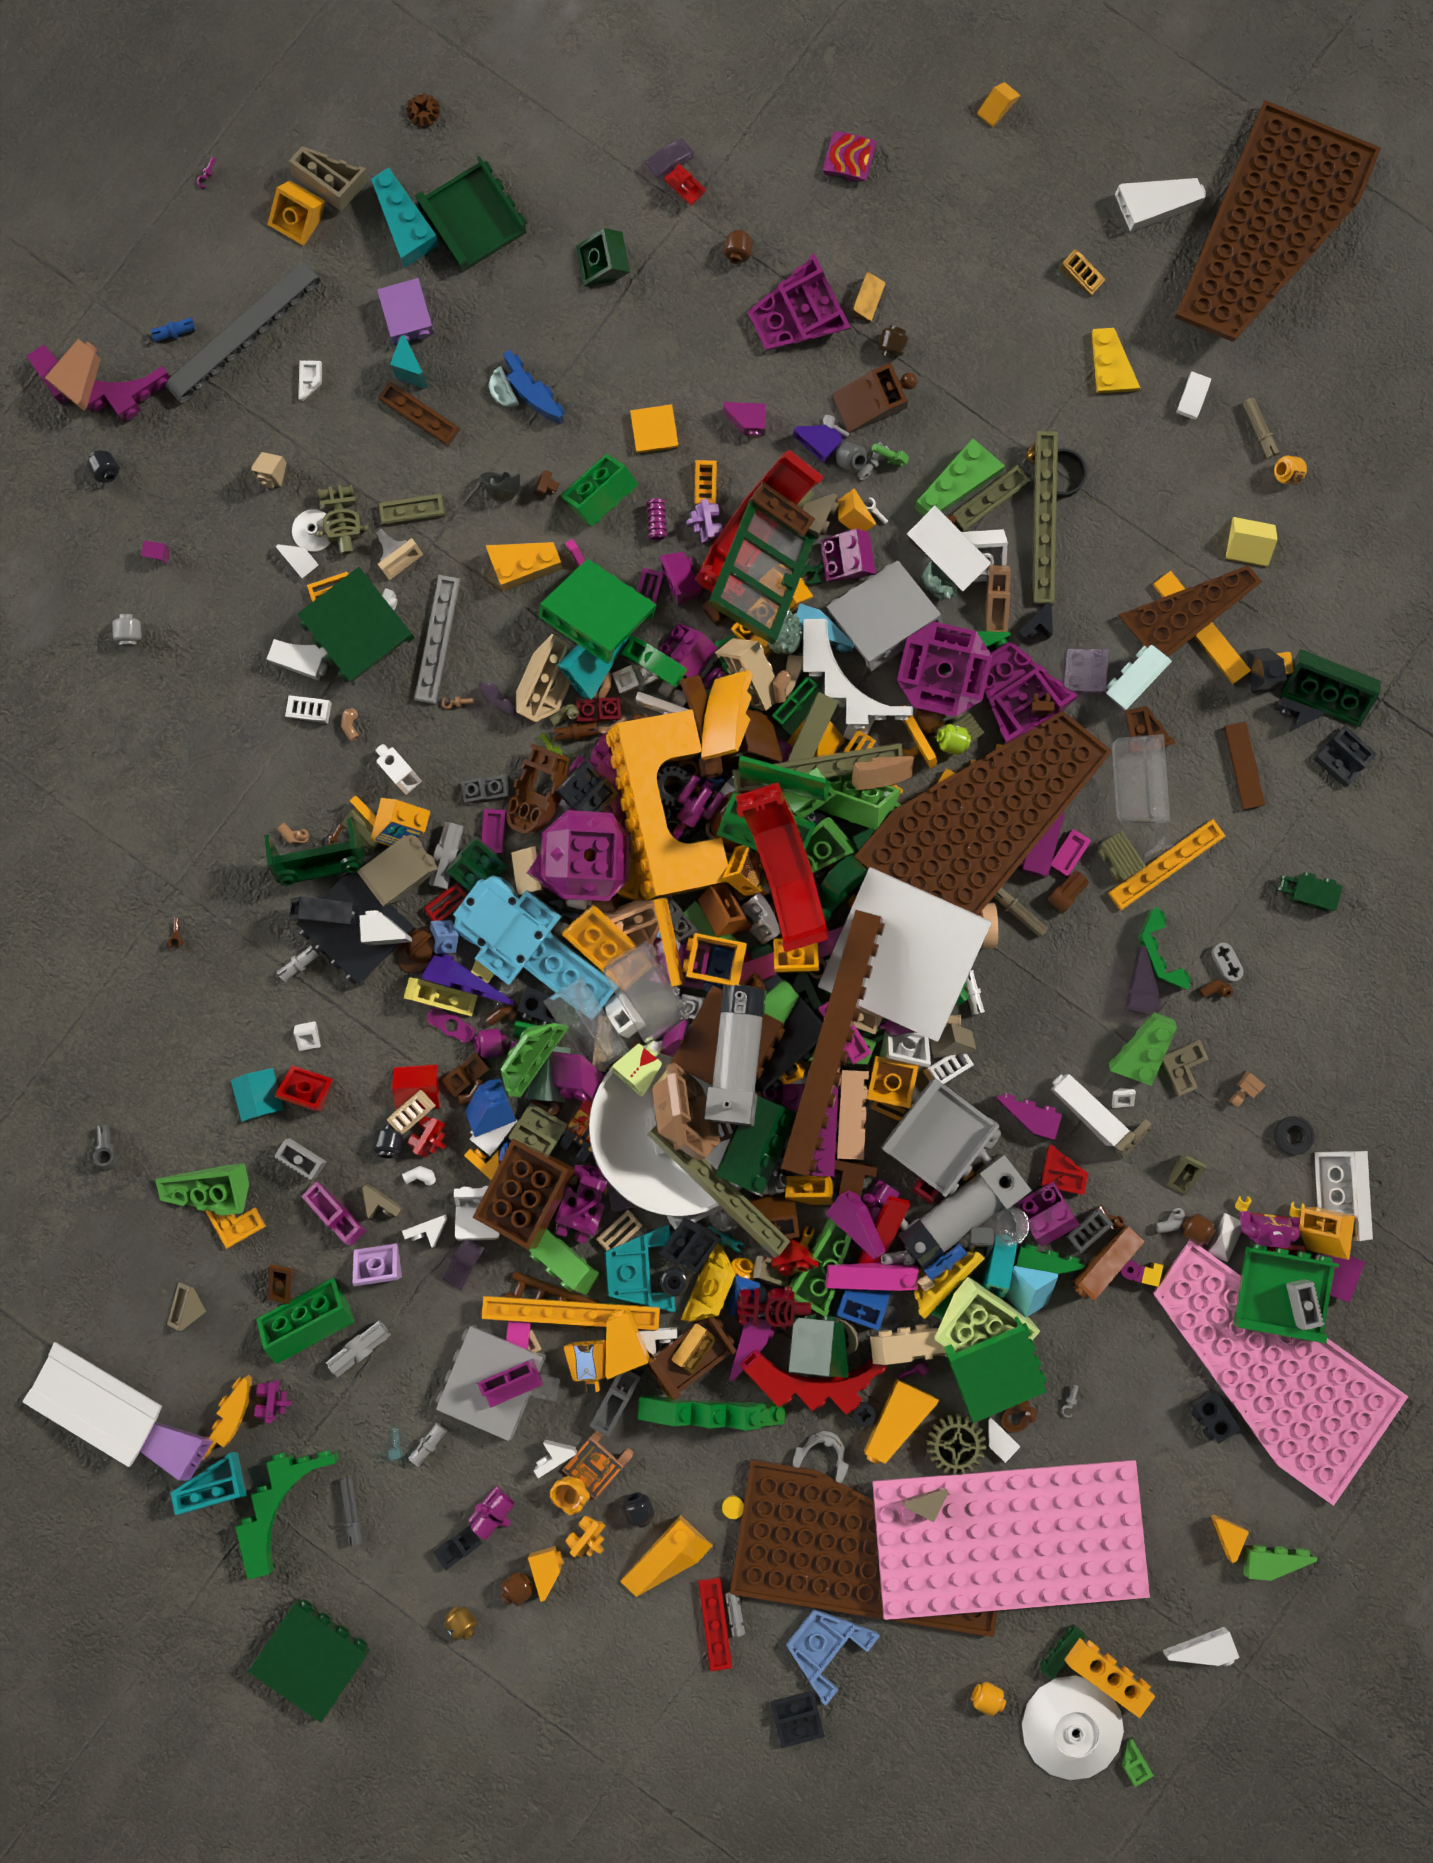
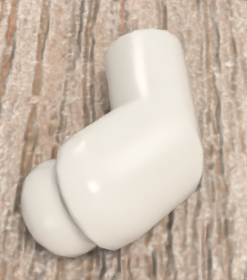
M422 1166L402 1174L406 1184L419 1179L429 1186L436 1181L434 1172Z

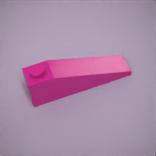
M882 1262L827 1265L826 1287L893 1291L917 1290L919 1268L914 1265L906 1266L904 1263L883 1265Z

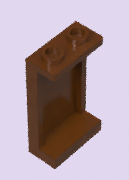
M717 1317L699 1320L695 1323L708 1330L717 1340L693 1375L674 1363L672 1357L694 1325L650 1357L649 1362L645 1364L668 1399L675 1401L681 1396V1391L728 1355H734L737 1352L734 1348L736 1345L730 1335H725L722 1330L724 1326Z

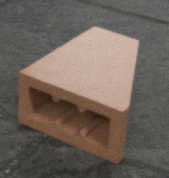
M78 339L47 374L45 379L75 405L85 411L101 359L96 354L98 350L87 341L84 344Z

